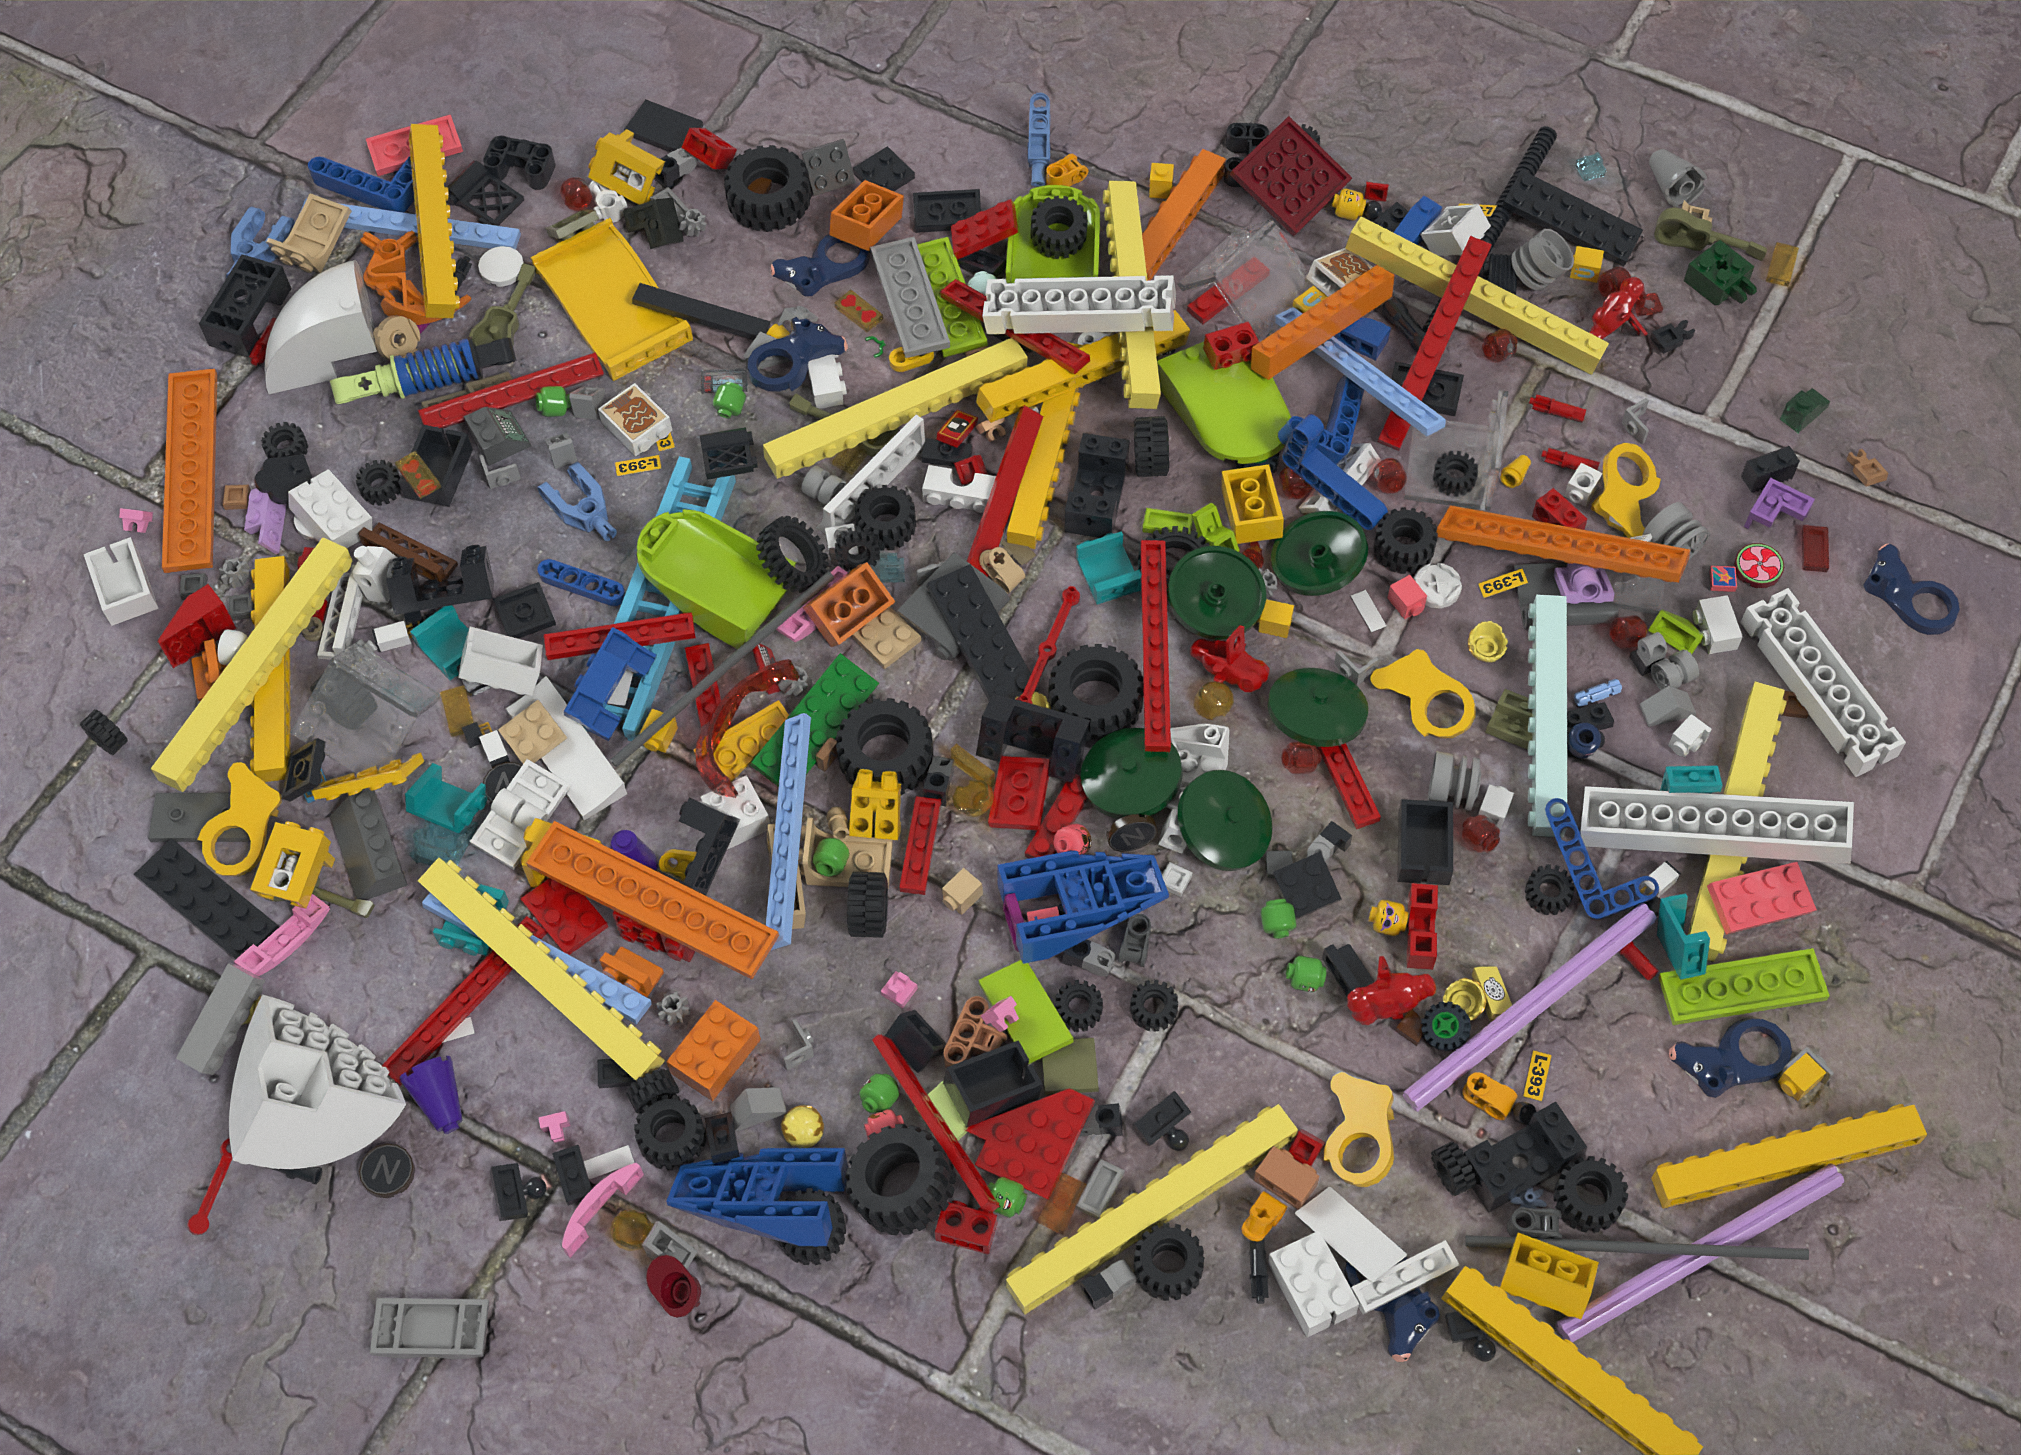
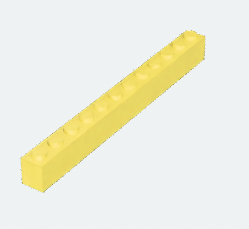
M1109 181L1107 190L1103 191V204H1107L1104 216L1105 221L1109 222L1107 224L1106 236L1110 238L1108 254L1112 255L1110 271L1114 272L1113 277L1145 276L1147 281L1136 182ZM1153 326L1145 327V331L1118 332V343H1122L1120 361L1124 362L1122 380H1126L1124 398H1128L1129 408L1157 409L1161 391Z
M1360 217L1354 226L1345 249L1441 298L1457 266L1363 217ZM1479 276L1463 308L1591 375L1609 344Z
M1010 338L763 444L764 458L777 479L789 476L795 471L804 467H810L824 458H830L845 449L854 448L863 441L874 439L889 430H895L909 422L915 415L921 417L930 412H937L944 406L957 403L972 394H978L979 388L984 384L995 382L1006 375H1013L1027 367L1028 357L1019 343Z
M326 538L320 540L154 763L151 770L158 781L181 792H184L187 786L194 782L198 771L203 765L208 763L212 752L224 741L225 735L231 726L238 722L242 711L252 703L256 692L261 686L265 685L268 676L281 663L282 657L287 650L295 644L300 632L309 625L311 617L322 607L325 598L336 588L342 575L350 569L353 561L346 547Z
M1754 682L1749 693L1723 795L1763 797L1766 785L1761 783L1763 777L1767 778L1771 763H1768L1767 759L1768 756L1772 757L1775 750L1776 742H1773L1772 739L1773 735L1777 736L1780 730L1781 721L1777 719L1779 714H1783L1787 701L1783 700L1785 690ZM1709 854L1707 856L1687 934L1707 931L1710 937L1707 960L1714 962L1718 953H1724L1727 939L1723 938L1724 929L1707 885L1712 882L1744 875V872L1740 871L1741 864H1746L1748 857Z
M438 858L418 880L419 883L636 1081L640 1077L644 1078L647 1073L652 1074L654 1070H658L666 1061L659 1055L662 1050L652 1041L648 1043L640 1038L643 1033L633 1024L627 1026L621 1021L624 1016L612 1006L609 1010L603 1004L606 1001L604 997L595 990L589 992L585 988L588 983L576 973L572 976L566 970L569 966L559 957H556L554 960L548 954L551 950L540 940L535 943L530 938L533 933L524 925L520 924L518 927L512 921L515 917L505 908L499 910L495 906L497 901L485 891L481 894L477 890L479 884L467 875L464 878L459 874L462 869L451 859L445 862Z
M1278 1104L1273 1108L1270 1106L1264 1108L1258 1113L1257 1118L1250 1123L1249 1121H1244L1235 1129L1236 1132L1228 1137L1226 1135L1219 1137L1214 1141L1213 1146L1206 1151L1204 1149L1197 1151L1191 1156V1161L1184 1165L1181 1163L1177 1164L1169 1170V1175L1161 1180L1159 1178L1152 1180L1146 1185V1189L1138 1195L1136 1192L1130 1194L1123 1200L1124 1204L1116 1209L1114 1207L1107 1209L1100 1215V1219L1093 1224L1087 1222L1077 1230L1078 1233L1071 1238L1064 1237L1054 1245L1055 1248L1048 1253L1040 1252L1032 1258V1263L1022 1268L1020 1266L1012 1270L1008 1274L1009 1278L1006 1279V1288L1024 1315L1141 1240L1142 1235L1146 1231L1151 1233L1152 1227L1156 1225L1158 1227L1163 1226V1223L1169 1222L1263 1161L1273 1146L1280 1150L1294 1141L1298 1129L1281 1106Z

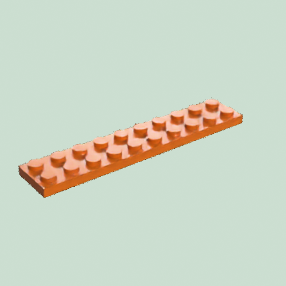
M215 369L168 374L162 569L164 573L213 568L217 372Z
M1451 505L1436 531L1439 538H1444L1447 541L1466 542L1473 546H1487L1495 550H1508L1521 555H1535L1543 559H1556L1569 564L1577 563L1588 565L1591 568H1604L1617 573L1625 572L1636 574L1643 578L1651 577L1662 579L1665 582L1678 583L1689 560L1691 550Z
M556 821L552 823L526 862L529 868L750 979L754 978L779 937L778 931Z

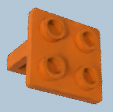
M214 639L204 641L205 651L202 652V656L192 658L191 660L196 694L199 701L204 698L227 667L219 663L218 646Z
M620 947L614 956L605 952L599 960L603 974L645 997H648L664 974L661 967L624 947Z

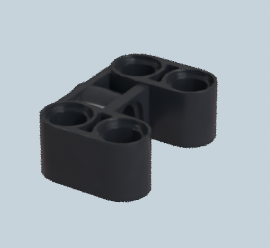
M1232 123L1227 128L1226 148L1234 153H1246V156H1248L1269 135V129L1263 124ZM1231 157L1226 161L1224 181L1228 186L1242 187L1230 173L1245 157Z
M502 135L496 136L491 140L483 158L484 166L488 172L501 181L507 176L510 167L525 168L529 186L534 190L544 189L548 185L556 166L550 145Z

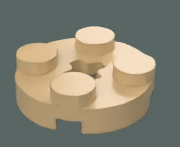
M393 315L385 318L374 329L373 337L375 338V345L379 354L384 359L390 361L391 355H401L405 358L407 353H412L414 356L415 351L418 350L416 347L417 342L420 341V332L412 320L403 316ZM395 335H401L399 344L394 342Z

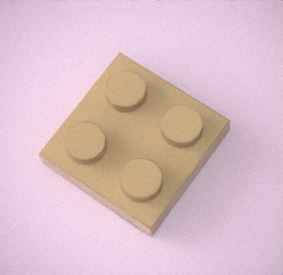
M888 607L852 635V638L884 670L921 642V636L891 607Z
M539 700L498 729L523 764L527 759L533 763L537 762L567 739V736Z

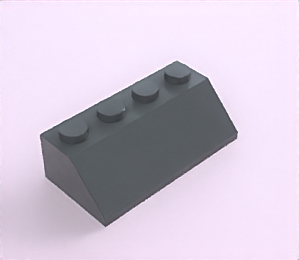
M367 789L348 796L330 817L356 899L368 900L407 886L408 884L383 808L375 790Z

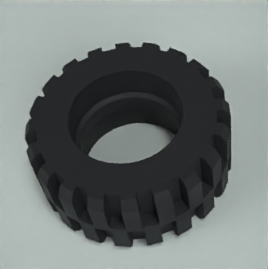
M761 145L757 146V149H747L743 155L739 154L734 158V162L732 161L729 164L724 175V188L730 213L733 214V217L738 222L741 221L742 225L748 228L751 226L756 231L765 229L766 232H773L772 229L778 228V230L785 229L786 225L791 226L797 222L796 219H801L810 205L811 188L806 164L797 154L792 151L789 153V150L783 147L779 149L775 145H769V147ZM761 177L770 179L772 183L784 186L781 190L771 194H758L748 189V186L753 181Z
M1087 644L1080 646V650L1072 649L1067 652V657L1061 656L1057 661V666H1054L1050 673L1048 691L1051 710L1090 720L1086 738L1087 742H1090L1091 739H1097L1098 742L1112 732L1131 728V724H1136L1139 719V713L1142 712V673L1138 670V665L1133 659L1128 660L1129 655L1124 651L1119 653L1116 651V647L1108 645V648L1102 647V644H1095V647H1088ZM1103 681L1112 685L1119 692V695L1107 704L1089 705L1076 698L1073 691L1085 682Z
M880 698L872 699L873 703L867 704L864 702L859 705L857 711L852 709L847 714L848 719H843L839 725L840 730L836 736V748L840 769L845 774V779L852 785L857 779L860 769L873 771L872 782H881L882 773L885 771L896 772L898 784H901L900 794L903 795L906 789L913 790L918 786V780L922 782L927 777V771L934 757L931 728L928 726L925 716H920V711L916 707L912 706L909 708V703L900 700L897 703L894 698H887L886 701H880ZM880 735H894L900 737L908 744L907 749L902 755L888 761L871 759L862 752L864 745L869 740Z
M896 1124L895 1128L890 1126L881 1128L882 1132L878 1134L873 1132L868 1136L869 1140L865 1143L861 1142L857 1147L858 1152L856 1155L852 1154L849 1160L851 1168L846 1169L845 1178L848 1180L845 1184L846 1192L849 1194V1200L856 1210L876 1230L880 1232L886 1231L888 1235L895 1236L899 1234V1231L903 1235H909L913 1233L914 1229L921 1231L927 1228L926 1224L930 1221L934 1223L939 1218L938 1214L940 1211H945L948 1207L947 1199L953 1197L955 1190L951 1184L956 1182V1174L953 1171L954 1165L932 1134L926 1130H921L919 1126L909 1125L907 1127L905 1124ZM905 1163H920L919 1174L909 1189L896 1196H881L883 1183L891 1171Z

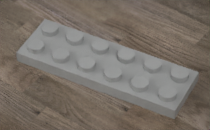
M915 237L872 246L871 254L905 358L950 348V341Z

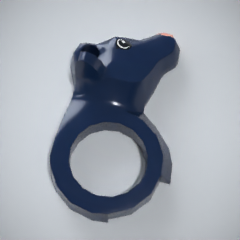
M828 234L818 243L812 258L801 256L791 260L777 259L771 265V275L784 281L803 296L810 297L828 284L851 278L862 272L869 263L870 251L857 247L860 253L856 259L843 264L835 263L829 260L826 253L831 246L845 241H841Z
M795 317L791 319V333L788 336L765 343L752 351L748 359V375L756 388L759 387L766 391L775 392L790 389L792 392L804 382L809 361L827 355H841L848 349V344L843 336L832 334L822 324L812 323L807 318L799 320ZM773 355L787 357L793 363L790 372L780 378L763 376L758 371V366L761 361Z
M1892 544L1883 545L1878 550L1876 562L1863 584L1865 591L1884 600L1905 624L1919 633L1939 635L1949 631L1955 625L1960 610L1958 598L1954 592L1944 584L1935 581H1912L1908 569L1900 559L1899 549ZM1921 593L1936 595L1946 604L1948 615L1940 620L1924 618L1914 609L1912 598Z
M1749 1018L1736 1021L1729 1026L1721 1039L1719 1047L1693 1046L1680 1041L1669 1049L1671 1061L1680 1066L1701 1087L1708 1097L1713 1098L1719 1097L1726 1090L1737 1085L1766 1082L1775 1079L1781 1074L1786 1064L1789 1063L1792 1055L1790 1039L1776 1024L1764 1019ZM1751 1031L1767 1034L1775 1041L1778 1047V1060L1768 1066H1758L1750 1063L1740 1051V1037Z
M1407 1257L1403 1258L1397 1264L1407 1260ZM1346 1261L1344 1274L1351 1288L1361 1282L1356 1275L1355 1267ZM1419 1287L1374 1309L1375 1311L1383 1312L1390 1340L1388 1352L1396 1362L1407 1361L1416 1345L1440 1318L1439 1308L1431 1301L1428 1291L1422 1293Z

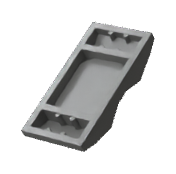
M377 1298L370 1354L401 1359L437 1357L455 1360L483 1357L489 1300Z

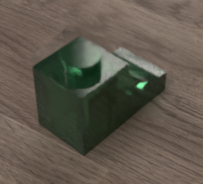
M1813 388L1806 393L1801 390L1786 403L1780 420L1799 434L1829 407L1831 401Z

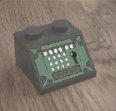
M483 407L464 416L468 431L488 466L531 447L529 440L510 410Z

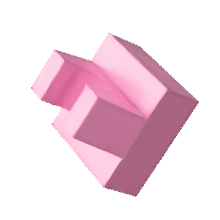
M120 508L119 518H122L123 530L132 531V526L136 523L137 532L146 533L149 521L152 522L153 512Z
M895 971L881 990V995L903 1009L918 987L908 976Z
M1012 996L998 1001L983 1013L981 1018L986 1025L991 1023L999 1032H1002L1008 1028L1004 1018L1010 1024L1019 1019L1014 1009L1017 1003Z
M565 1111L539 1117L540 1128L543 1132L550 1131L551 1140L554 1143L565 1141L563 1128L570 1126L569 1116Z

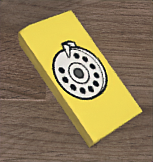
M1497 966L1476 967L1473 969V980L1477 981L1485 991V1010L1491 1022L1510 1008L1512 1003Z

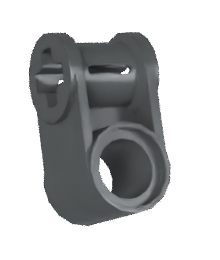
M1136 914L1129 918L1120 949V963L1128 961L1138 963L1140 967H1145L1151 935V922L1146 915ZM1136 926H1142L1146 930L1144 932L1137 933L1133 930V928Z
M1518 1208L1507 1222V1232L1511 1237H1516L1517 1233H1521L1532 1238L1562 1239V1234L1559 1233L1561 1211L1557 1209ZM1516 1219L1523 1220L1528 1228L1518 1226Z

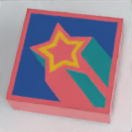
M1710 567L1711 591H1736V567Z

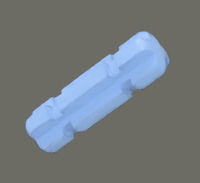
M1618 679L1608 681V684L1602 683L1586 689L1587 692L1582 690L1575 693L1574 701L1578 707L1587 705L1588 702L1593 703L1607 698L1609 694L1615 695L1620 693L1622 685Z

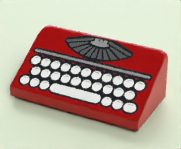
M758 644L752 650L765 690L770 695L781 691L778 686L781 679L777 677L780 672L772 650L762 644Z

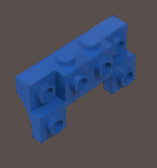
M612 627L598 653H593L590 656L586 665L588 670L585 675L580 674L574 685L576 691L564 710V716L585 726L587 731L609 741L621 721V717L605 709L608 701L627 669L645 678L657 654L647 650L627 634Z

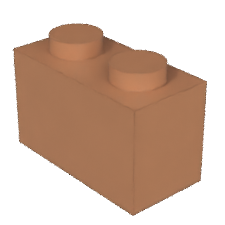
M1273 1146L1255 1171L1254 1181L1299 1210L1317 1187L1320 1176L1317 1175L1316 1170L1305 1163L1302 1165L1294 1160L1293 1155L1282 1148L1279 1150Z

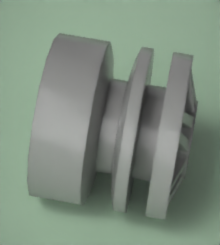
M1543 229L1530 239L1529 242H1526L1513 252L1511 258L1512 266L1517 276L1526 286L1535 291L1544 289L1556 278H1559L1571 269L1574 264L1573 253L1562 236L1551 229Z
M1676 502L1659 512L1644 529L1643 535L1651 533L1652 539L1650 542L1691 549L1690 559L1705 545L1710 532L1706 527H1702L1699 520H1692V513L1681 502Z
M1436 751L1427 801L1447 802L1448 796H1453L1454 808L1458 809L1461 798H1465L1464 810L1471 811L1479 793L1481 781L1480 758L1473 757L1471 767L1466 768L1467 756L1461 758L1459 766H1454L1453 754Z

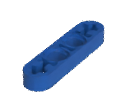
M552 559L544 560L538 565L539 577L546 584L610 606H619L623 602L625 590L619 582ZM551 569H553V571H554V572H549L548 574H545V571H550ZM569 575L577 576L576 581L573 583H567L564 580ZM596 582L599 584L595 590L590 591L586 589L589 583Z

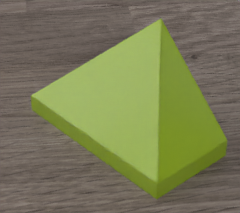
M1663 609L1659 612L1648 630L1653 634L1659 632L1668 644L1679 651L1687 650L1691 654L1694 653L1704 637L1690 620Z

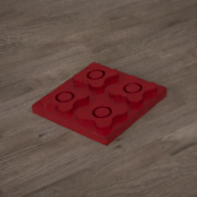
M1290 116L1274 129L1230 173L1293 237L1334 198L1335 194H1338L1352 180V177Z

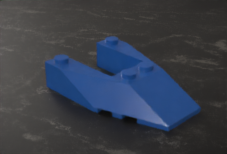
M1072 850L997 865V885L1003 904L1006 894L1015 893L1017 901L1059 894L1065 915L1016 924V945L1023 964L1049 959L1169 898L1168 890L1154 855L1122 853L1121 857L1106 856L1105 852H1095V855H1084Z
M845 1148L760 1149L759 1154L743 1157V1153H739L740 1157L727 1161L713 1163V1160L710 1159L680 1166L666 1201L668 1206L727 1228L798 1246H827L833 1228L828 1202L778 1201L781 1192L807 1191L806 1189H813V1191H818L819 1189L829 1192L844 1191L845 1184L848 1181L845 1178L846 1169L848 1168Z

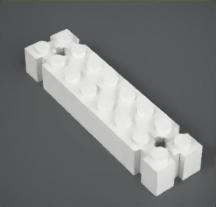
M1145 276L1015 279V283L1007 284L1006 279H987V301H984L983 320L987 334H1005L1007 329H1014L1015 334L1145 331V327L1153 326L1154 331H1173V309H1175L1176 302L1174 276H1154L1152 281H1146Z
M1789 588L1772 595L1768 604L1762 600L1747 607L1740 623L1751 638L1758 636L1760 640L1757 646L1789 689L1795 693L1798 701L1806 708L1810 717L1837 753L1843 751L1847 755L1844 762L1855 777L1872 770L1877 761L1882 765L1899 756L1906 743L1895 727L1887 728L1885 725L1888 719L1806 610L1801 613L1798 611L1797 608L1800 603Z

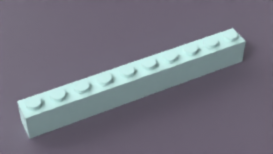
M1536 595L1534 603L1529 604L1528 617L1533 618V626H1529L1528 640L1533 641V649L1530 648L1528 654V663L1532 664V671H1529L1528 686H1532V694H1529L1528 709H1532L1533 716L1529 717L1528 732H1532L1533 740H1529L1528 755L1532 756V764H1529L1528 779H1532V788L1529 787L1528 803H1532V811H1529L1528 827H1532V836L1555 837L1545 808L1548 801L1554 798L1563 799L1567 803L1566 596ZM1555 804L1551 808V815L1553 817H1561L1565 813V807L1562 804ZM1567 828L1562 830L1561 838L1564 837Z

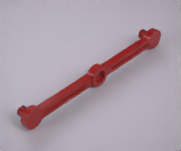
M1069 586L1068 589L1063 591V604L1047 640L1039 645V658L1025 690L1016 700L1033 704L1031 699L1048 661L1056 656V642L1072 606L1079 603L1080 593L1074 586ZM1044 649H1050L1051 651L1046 652Z
M230 1138L221 1144L220 1153L222 1156L197 1214L188 1220L187 1228L193 1235H202L209 1228L207 1217L232 1161V1153H229L226 1149L230 1145Z

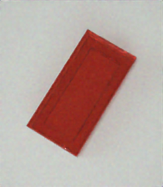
M1803 525L1802 570L1828 572V527Z

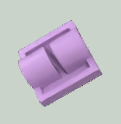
M1568 563L1567 568H1555L1554 578L1561 596H1566L1567 603H1603L1614 600V591L1604 568H1591L1588 565Z

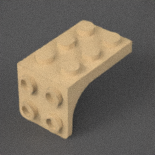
M309 194L287 239L282 243L268 238L266 243L271 247V252L280 257L279 260L289 266L296 264L300 269L308 273L312 271L321 273L352 211L347 206Z
M807 818V825H802L801 840L804 841L803 849L800 848L799 850L801 875H805L807 885L848 887L849 878L853 871L884 872L888 880L889 889L893 840L849 836L843 842L848 847L850 853L843 872L835 876H824L816 870L812 858L820 841L834 837L832 834L819 830L815 826L813 818Z

